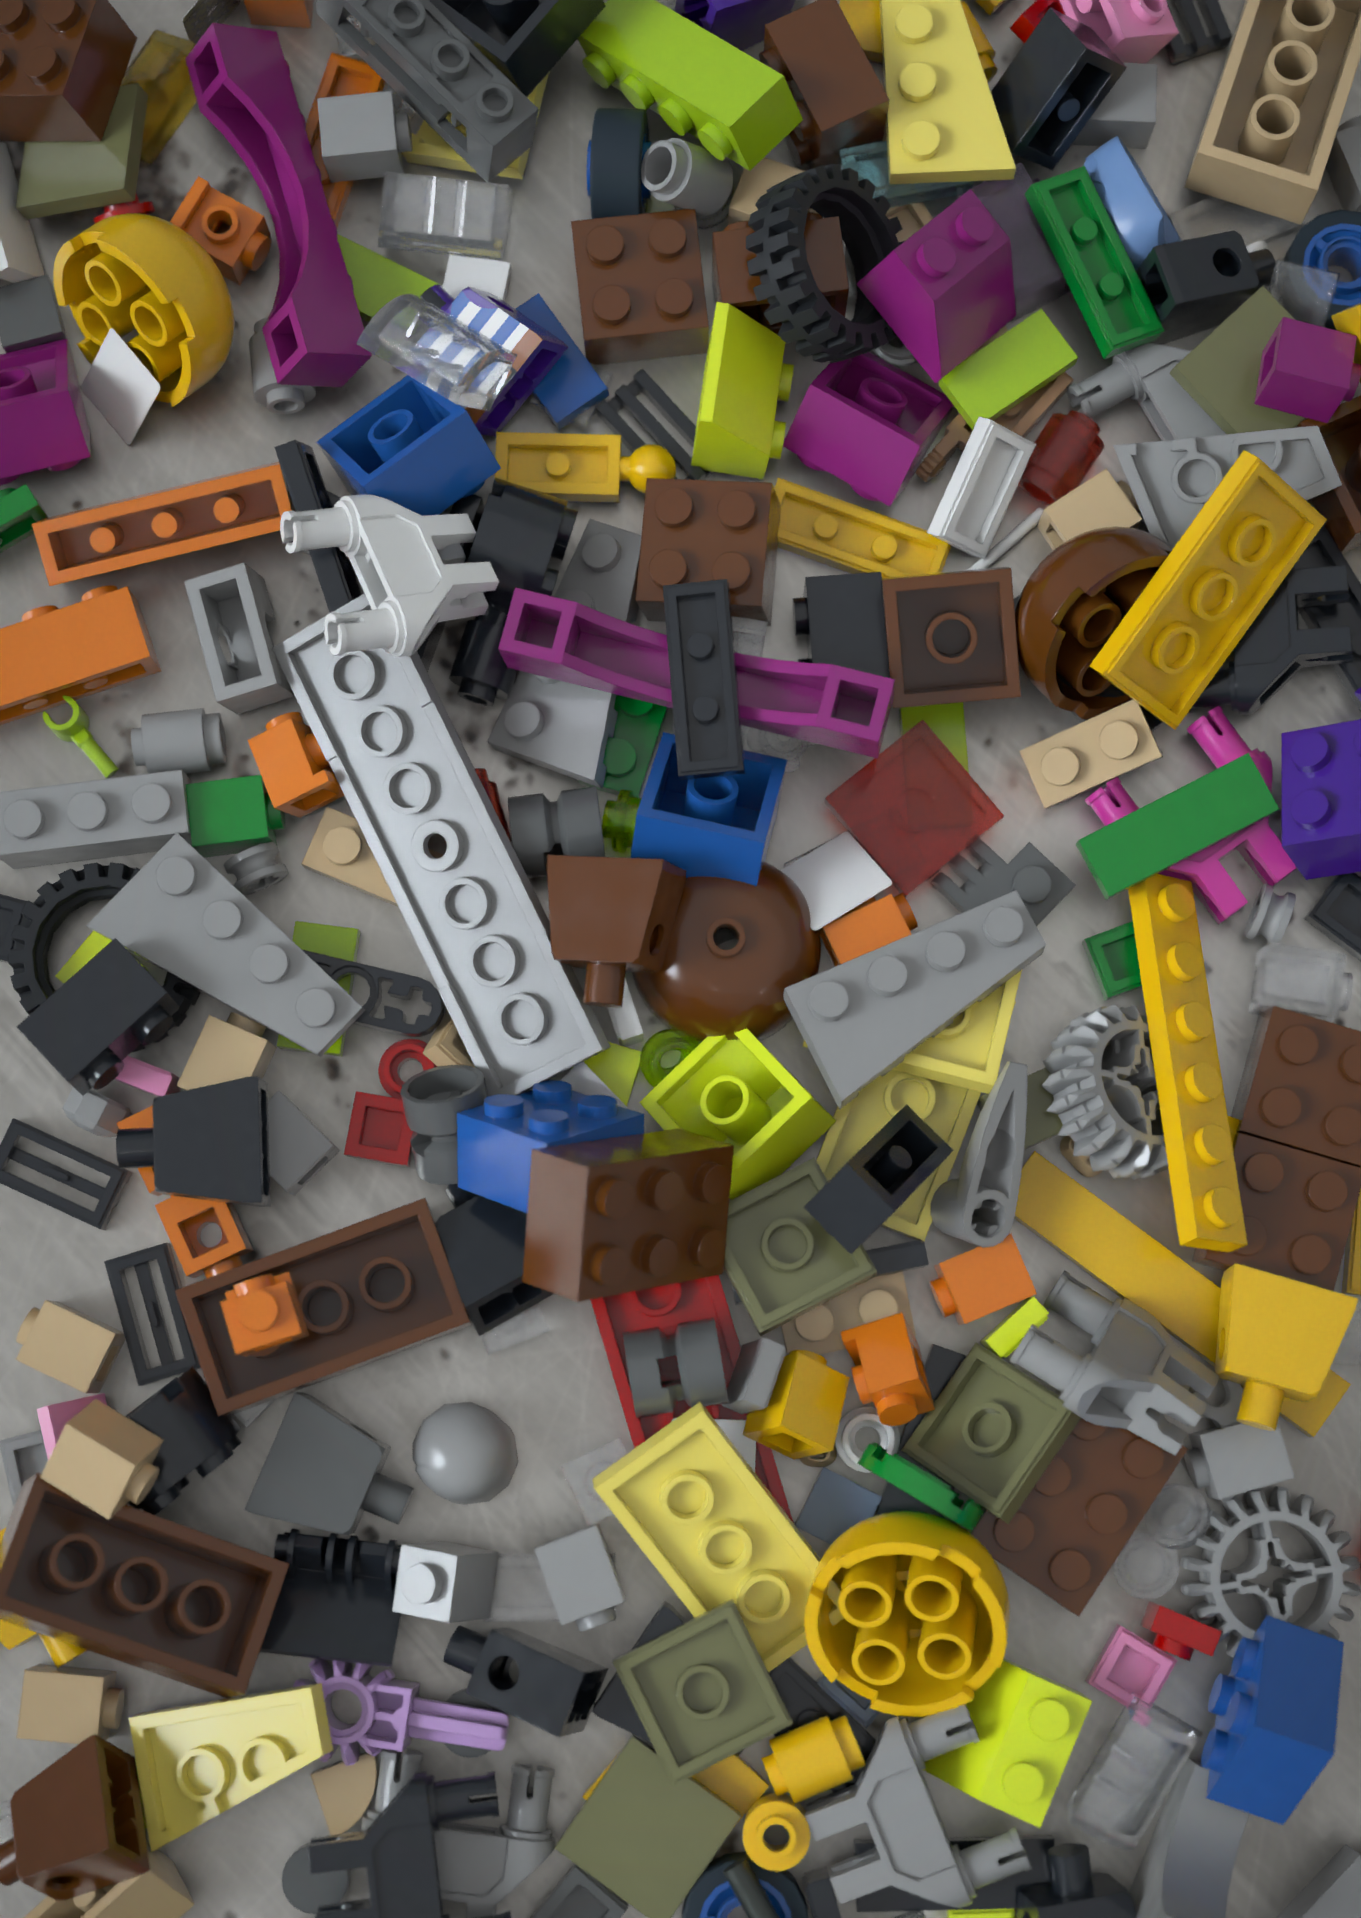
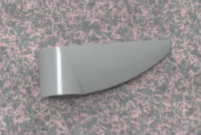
M1007 1061L980 1112L962 1162L959 1179H951L943 1183L934 1193L931 1201V1217L934 1225L941 1232L980 1247H993L1001 1243L1010 1233L1014 1222L1026 1133V1064Z

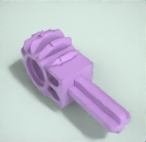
M314 1659L309 1663V1667L316 1682L300 1678L293 1685V1687L322 1683L333 1751L319 1758L323 1762H327L333 1756L338 1745H340L345 1765L349 1766L358 1762L360 1754L359 1744L368 1754L376 1756L382 1749L404 1751L411 1744V1738L492 1751L503 1750L507 1741L510 1721L509 1714L506 1712L419 1698L420 1683L393 1679L395 1674L390 1668L380 1672L373 1678L369 1675L373 1665L356 1663L355 1668L352 1669L351 1662L333 1660L332 1669L325 1660ZM345 1689L357 1695L362 1707L361 1716L357 1723H344L334 1715L331 1701L336 1690Z

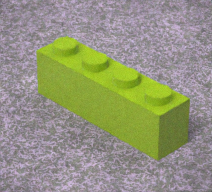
M608 0L605 3L606 7L578 38L586 55L582 60L583 66L597 84L606 89L610 85L619 89L634 107L645 110L651 109L656 112L675 133L680 136H684L687 132L701 141L703 146L715 158L721 161L728 157L751 171L803 121L784 75L656 0Z

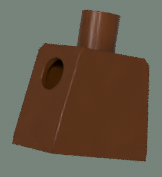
M548 855L547 880L551 953L553 958L574 968L586 969L583 1004L621 1008L626 971L657 973L663 967L686 881V871L664 859Z
M93 1734L14 1792L10 1801L13 1838L0 1844L1 1884L10 1886L21 1880L23 1884L54 1900H68L150 1871L135 1757L98 1735Z

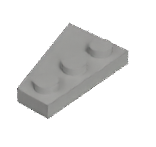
M1318 426L1113 445L1149 533L1158 537L1172 549L1243 450L1259 457L1306 501L1342 486Z

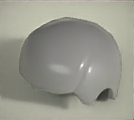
M473 1402L444 1404L423 1420L413 1441L412 1460L416 1464L415 1471L420 1479L438 1496L452 1503L466 1505L490 1501L509 1486L518 1464L516 1441L511 1428L495 1413Z

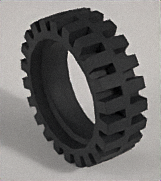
M837 164L821 165L796 174L766 190L767 193L760 196L755 206L758 210L751 213L748 226L755 232L746 236V250L756 254L755 258L747 261L749 276H759L761 284L753 288L757 301L767 298L770 307L764 312L765 317L770 325L778 322L782 323L778 335L786 344L796 341L795 351L804 357L813 355V361L820 363L828 361L835 363L860 356L889 343L888 341L897 337L857 285V299L853 319L850 321L833 309L817 287L808 264L804 230L809 208H812L824 218L839 216L841 236L854 266L856 284L903 243L898 242L896 234L903 229L898 217L888 219L886 216L891 205L884 195L873 198L876 186L867 178L858 181L859 172L851 168L841 170V165Z
M97 862L84 864V869L75 871L69 869L58 874L60 880L54 884L47 881L37 890L40 896L34 903L29 900L21 910V913L24 915L21 925L15 924L11 938L15 941L14 950H9V965L13 967L14 975L10 976L13 988L21 998L19 1002L29 1015L55 993L49 980L47 955L54 932L71 912L90 901L113 898L141 869L110 862V865H101ZM168 971L162 987L180 1008L171 1016L173 1022L169 1029L155 1043L169 1036L167 1032L173 1026L179 1027L188 1017L185 1013L189 1006H195L200 995L197 988ZM141 1043L132 1051V1053L142 1049H146L145 1045Z

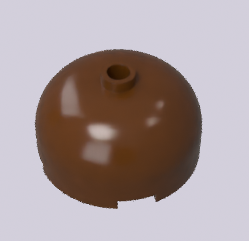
M1114 526L1090 530L1069 539L1053 550L1037 566L1027 580L1015 609L1018 661L1031 683L1056 707L1075 712L1081 719H1091L1133 700L1128 695L1119 697L1095 696L1107 689L1111 682L1091 668L1090 664L1103 648V643L1105 644L1173 550L1158 537L1130 527ZM1056 671L1075 689L1064 684L1056 676Z
M767 862L763 863L757 886L719 877H686L663 967L657 973L632 972L633 979L640 997L652 1015L654 1014L665 1026L687 1038L690 1042L700 1044L706 1037L723 1035L728 1040H740L734 1033L746 1028L759 1041H762L783 1029L793 1019L784 1001V988L818 974L821 959L820 932L810 928L809 907L799 887L781 870ZM728 928L731 934L739 940L737 945L728 950L719 948L713 940L714 934L719 929Z

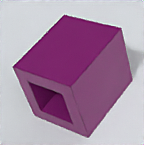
M1283 317L1262 351L1254 404L1328 423L1342 400L1350 402L1357 390L1361 376V364L1353 362L1357 336Z

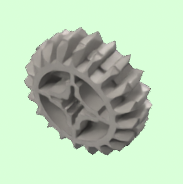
M1114 1004L1109 1007H1100L1073 1019L1070 1022L1071 1025L1065 1027L1064 1031L1060 1032L1057 1038L1051 1041L1053 1051L1043 1061L1051 1075L1048 1076V1079L1041 1086L1054 1097L1053 1103L1046 1111L1058 1114L1063 1125L1058 1136H1070L1074 1141L1073 1156L1089 1155L1093 1172L1109 1171L1114 1180L1130 1177L1134 1180L1138 1178L1145 1179L1169 1169L1147 1017L1140 1015L1135 1005L1127 1008H1118Z
M1275 1486L1270 1495L1268 1506L1265 1494L1261 1488L1246 1493L1247 1509L1243 1507L1241 1501L1235 1495L1222 1499L1223 1506L1229 1516L1226 1520L1213 1510L1206 1509L1202 1513L1204 1522L1214 1531L1210 1537L1195 1531L1189 1532L1187 1540L1193 1545L1202 1547L1203 1551L1200 1559L1191 1556L1181 1557V1567L1191 1571H1199V1580L1183 1583L1181 1585V1592L1186 1596H1204L1205 1600L1195 1605L1189 1611L1191 1619L1198 1622L1215 1617L1210 1627L1222 1631L1218 1642L1231 1633L1227 1643V1655L1234 1658L1243 1637L1252 1639L1257 1630L1247 1627L1237 1619L1229 1609L1223 1594L1234 1592L1238 1594L1252 1593L1258 1600L1261 1614L1289 1623V1617L1294 1616L1293 1598L1296 1591L1306 1584L1317 1582V1579H1319L1318 1589L1311 1606L1292 1624L1339 1640L1340 1636L1337 1630L1328 1622L1332 1616L1347 1622H1351L1354 1618V1612L1347 1607L1339 1605L1342 1593L1349 1596L1360 1595V1585L1343 1581V1572L1358 1569L1360 1561L1359 1558L1354 1556H1338L1337 1551L1346 1547L1352 1540L1348 1532L1337 1531L1329 1535L1325 1534L1336 1518V1515L1331 1510L1323 1509L1310 1519L1314 1507L1313 1497L1301 1494L1290 1508L1289 1490L1285 1487ZM1271 1521H1282L1298 1530L1311 1545L1316 1558L1307 1560L1301 1558L1289 1559L1283 1552L1280 1538L1273 1536ZM1251 1527L1252 1536L1247 1537L1248 1555L1246 1560L1240 1566L1225 1570V1573L1220 1574L1223 1557L1229 1545L1241 1532ZM1269 1556L1272 1557L1270 1565L1294 1571L1293 1573L1283 1574V1578L1273 1581L1271 1596L1268 1595L1269 1587L1247 1581L1248 1579L1257 1578V1574H1263L1267 1571Z

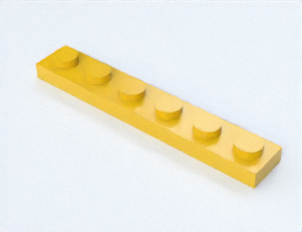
M1156 874L1129 888L1128 892L1180 1246L1230 1253L1248 1244L1192 882Z

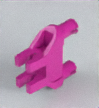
M1220 705L1210 710L1206 717L1203 715L1186 729L1190 735L1192 734L1217 769L1249 753L1269 791L1272 792L1273 768L1271 758L1265 751L1260 752L1258 748L1251 751L1224 715ZM1118 777L1107 782L1105 788L1100 787L1085 800L1105 826L1139 809L1122 786L1121 780ZM1269 817L1158 874L1191 881L1194 894L1219 925L1248 903L1219 861L1237 849L1261 882L1272 886L1287 877L1297 867L1268 825Z

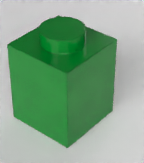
M261 775L185 784L192 847L204 858L238 854L248 848L268 842H275L277 845L275 830L285 829V812L274 809Z

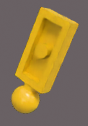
M496 432L495 459L501 467L495 473L496 478L566 501L620 502V481H630L635 489L645 494L647 478L675 479L676 464L668 450L655 444L641 446L631 456H621V435Z

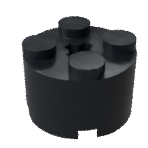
M495 477L492 492L489 493L468 559L470 563L490 562L499 580L495 591L483 592L489 605L488 608L508 613L515 587L552 596L559 570L549 568L550 557L563 561L578 511L566 507L568 501Z
M194 1366L187 1369L179 1378L176 1377L125 1416L164 1440L152 1463L153 1466L160 1469L155 1483L138 1505L132 1501H129L128 1504L131 1507L156 1515L181 1494L180 1491L190 1483L186 1478L187 1474L196 1469L202 1478L207 1476L234 1454L233 1450L242 1443L236 1436L241 1427L231 1414L218 1416L207 1383Z

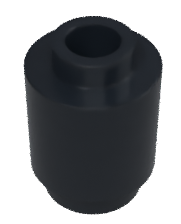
M487 608L484 615L475 616L474 620L467 621L449 676V680L459 686L457 695L461 698L484 706H493L495 698H509L517 670L507 668L498 649L508 613Z

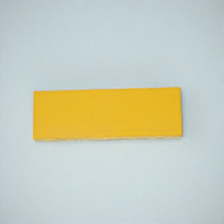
M778 477L774 487L781 505L778 548L850 574L881 572L882 578L942 573L952 545L928 534L927 530Z

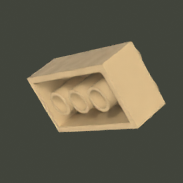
M1361 0L1245 1L1184 188L1302 225L1318 192L1361 58Z

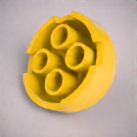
M126 213L114 215L95 223L67 241L59 249L53 269V282L59 306H67L69 304L73 316L85 337L84 340L77 343V346L91 365L111 328L121 338L136 329L139 334L126 342V344L159 382L161 389L155 399L156 401L171 403L172 406H175L207 384L220 371L229 355L233 342L234 310L226 282L217 265L207 251L186 231L156 216Z
M895 1511L883 1513L865 1519L850 1527L829 1546L821 1558L814 1573L805 1608L804 1629L806 1641L815 1663L824 1676L831 1683L837 1679L853 1692L871 1700L870 1709L896 1716L925 1717L969 1703L974 1699L975 1691L992 1676L997 1667L1000 1669L1005 1656L1010 1621L1009 1596L1005 1580L994 1558L985 1546L964 1528L942 1517L923 1512ZM831 1579L841 1587L838 1606L844 1617L843 1620L834 1626L831 1624L829 1613L835 1604L827 1595Z

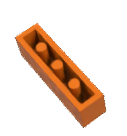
M275 462L44 518L33 523L32 527L49 586L280 531V521L283 512L295 511L280 463Z
M114 585L97 587L84 593L81 597V602L60 609L54 605L34 608L22 615L21 622L0 628V725L66 704L67 702L63 699V695L78 700L161 672L139 602L127 586L120 589Z

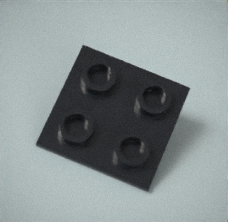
M291 1529L290 1533L278 1534L275 1542L274 1558L288 1563L289 1567L260 1652L392 1667L402 1613L392 1612L401 1545H398L397 1540H389L388 1544L360 1541L358 1536L351 1535L349 1539L339 1538L337 1533H331L330 1537L300 1534L299 1529Z

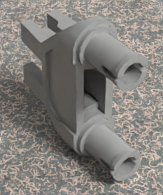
M1147 343L1117 354L1113 357V364L1078 384H1072L1067 387V394L1072 407L1075 408L1081 404L1082 409L1077 411L1076 414L1085 423L1092 420L1094 416L1130 397L1138 401L1161 441L1226 434L1169 374L1191 352L1189 350ZM1140 515L1141 518H1142L1143 524L1146 526L1145 521H1144V519H1143V516Z
M1064 1270L1043 1306L1047 1309L1050 1308L1093 1335L1090 1342L1095 1344L1091 1354L1086 1353L1084 1357L1079 1356L1038 1330V1327L1032 1324L1009 1361L1014 1364L1017 1363L1061 1391L1059 1399L1064 1401L1062 1406L1084 1420L1100 1426L1127 1429L1176 1455L1188 1433L1168 1422L1163 1414H1167L1187 1426L1192 1425L1195 1427L1202 1417L1207 1404L1180 1384L1191 1386L1195 1391L1208 1398L1220 1376L1177 1346L1160 1322L1148 1311L1127 1298H1124L1123 1301L1116 1298L1113 1303L1070 1276V1273Z
M966 1704L958 1708L926 1716L911 1723L908 1722L906 1717L900 1719L899 1716L888 1719L865 1762L866 1766L863 1767L856 1784L806 1804L807 1812L805 1817L815 1841L866 1822L876 1845L872 1849L831 1865L832 1874L830 1875V1880L840 1904L892 1885L943 1905L963 1908L973 1904L972 1898L978 1896L976 1889L1021 1871L1032 1869L1016 1827L1009 1829L1006 1833L960 1850L958 1844L952 1846L921 1771L926 1768L924 1761L969 1743L980 1741Z
M381 1750L375 1808H369L367 1814L363 1815L362 1831L368 1829L406 1782L415 1773H419L420 1763L423 1761L422 1752L406 1750V1753L403 1754L401 1777H398L400 1751ZM531 1764L512 1765L511 1772L513 1775L507 1823L500 1825L499 1828L445 1822L439 1823L440 1830L434 1831L442 1900L467 1903L466 1918L496 1915L497 1904L537 1869L554 1851L556 1839L552 1837V1831L546 1829L551 1784L555 1773L554 1769L537 1766L533 1793L530 1794L528 1787Z

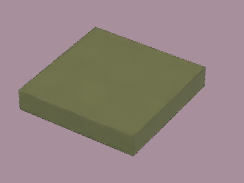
M138 83L120 86L101 141L25 142L16 209L27 220L135 201L148 101L147 93Z
M1264 286L1257 290L1198 344L1169 373L1226 434L1295 428L1305 419V417L1254 404L1262 351L1283 317L1294 319Z
M815 1157L729 1201L724 1269L760 1337L877 1275V1270L863 1245L850 1254L804 1208L828 1183Z
M976 1342L934 1402L935 1410L929 1411L925 1415L902 1451L999 1519L1009 1524L1081 1417L1062 1406L1064 1401L1059 1399V1395Z
M733 1599L612 1661L672 1786L793 1724Z
M632 1734L555 1844L554 1849L647 1918H671L739 1821L741 1813L693 1777H689L672 1786L655 1749Z

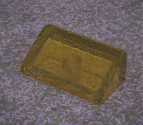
M155 30L131 62L121 84L123 86L138 83L148 95L140 161L152 164L197 102L185 58L196 44L159 30Z

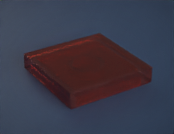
M921 720L880 753L878 759L874 758L824 800L826 806L892 880L893 886L905 898L1004 818L1002 812L924 720Z

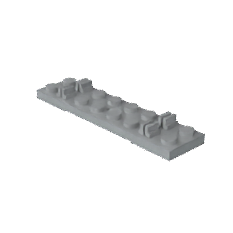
M364 593L332 613L338 612L340 614L372 609ZM326 616L274 646L272 650L326 761L329 762L432 974L439 989L438 992L475 1068L479 1069L485 1077L488 1095L522 1094L532 1089L535 1083L549 1080L609 1049L611 1046L591 1006L583 1004L584 991L572 967L553 958L551 953L550 922L418 652L416 651L411 656L394 657L387 653L384 648L334 656L329 649L331 645L338 643L326 644L324 634ZM436 833L442 835L447 843L446 852L440 858L433 857L428 850V841Z

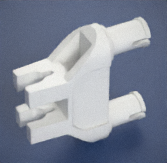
M361 494L343 496L340 501L336 502L334 508L298 512L293 510L285 511L281 516L280 533L282 542L287 543L286 551L291 554L303 550L339 547L349 557L372 609L327 614L324 623L325 641L327 645L338 643L331 645L329 649L334 656L384 648L387 653L394 657L414 655L438 622L484 615L489 605L483 592L495 591L499 583L490 562L464 563L466 555L460 543L473 542L476 531L467 513L421 516L388 499L375 495Z

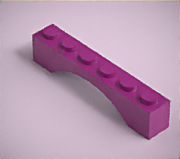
M212 22L185 58L200 112L224 135L245 162L263 194L274 223L279 249V284L273 309L262 331L277 384L342 388L372 357L369 336L363 327L353 293V281L347 272L338 242L337 227L331 218L322 187L321 173L315 163L306 133L305 118L300 112L291 82L289 64L284 58L277 31Z
M515 587L498 648L507 668L673 708L667 635L622 621L578 602ZM735 652L741 725L878 759L894 699L895 679L834 664L776 660Z

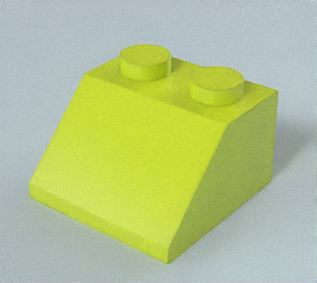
M716 302L705 362L691 466H699L705 471L764 480L769 458L778 460L781 458L786 422L775 421L777 400L784 402L789 400L794 365L783 363L785 342L779 335L728 303Z
M747 1028L734 1033L740 1040H728L725 1035L706 1037L639 1102L664 1130L681 1129L734 1145L730 1200L781 1175L836 1122L815 1097Z
M1004 1658L1000 1669L997 1667L992 1676L975 1691L974 1699L966 1704L980 1741L969 1743L924 1761L926 1768L923 1770L983 1803L1041 1828L1092 1701L1079 1691Z

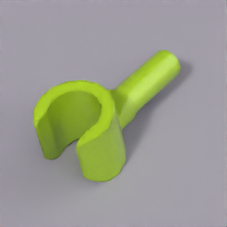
M63 695V699L73 709L71 719L65 724H56L47 712L44 711L43 720L45 724L61 740L74 742L79 749L81 748L105 778H110L119 768L93 739L94 736L88 730L89 717L87 713L72 697Z

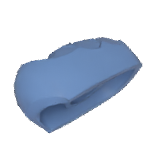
M1118 136L1112 138L1085 158L1084 166L1136 271L1153 247L1182 241L1138 164Z

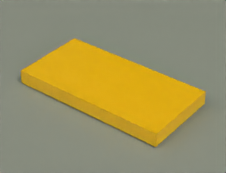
M1243 450L1090 664V667L1160 721L1176 730L1327 519L1259 457Z

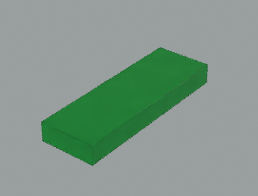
M1082 166L1031 184L1024 195L1103 359L1157 340L1165 330L1086 167Z
M1247 753L1079 839L1076 846L1102 894L1108 900L1275 814L1279 807L1251 756Z

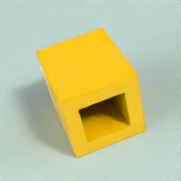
M807 1350L790 1351L789 1355L784 1356L768 1406L764 1409L748 1413L743 1435L793 1460L833 1451L850 1377L826 1366L827 1360L817 1353Z

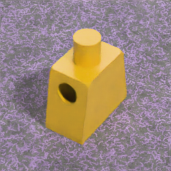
M1237 1263L1224 1271L1221 1281L1215 1373L1221 1379L1245 1385L1236 1421L1255 1428L1276 1431L1284 1397L1302 1402L1316 1398L1356 1310L1358 1298Z

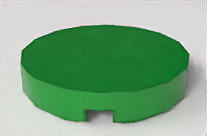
M875 1442L872 1444L868 1443L857 1464L971 1532H973L984 1513L981 1510L982 1506L969 1498L964 1507L960 1509L964 1500L958 1498L960 1494L953 1491L950 1486L895 1453L893 1456L888 1454L886 1449Z

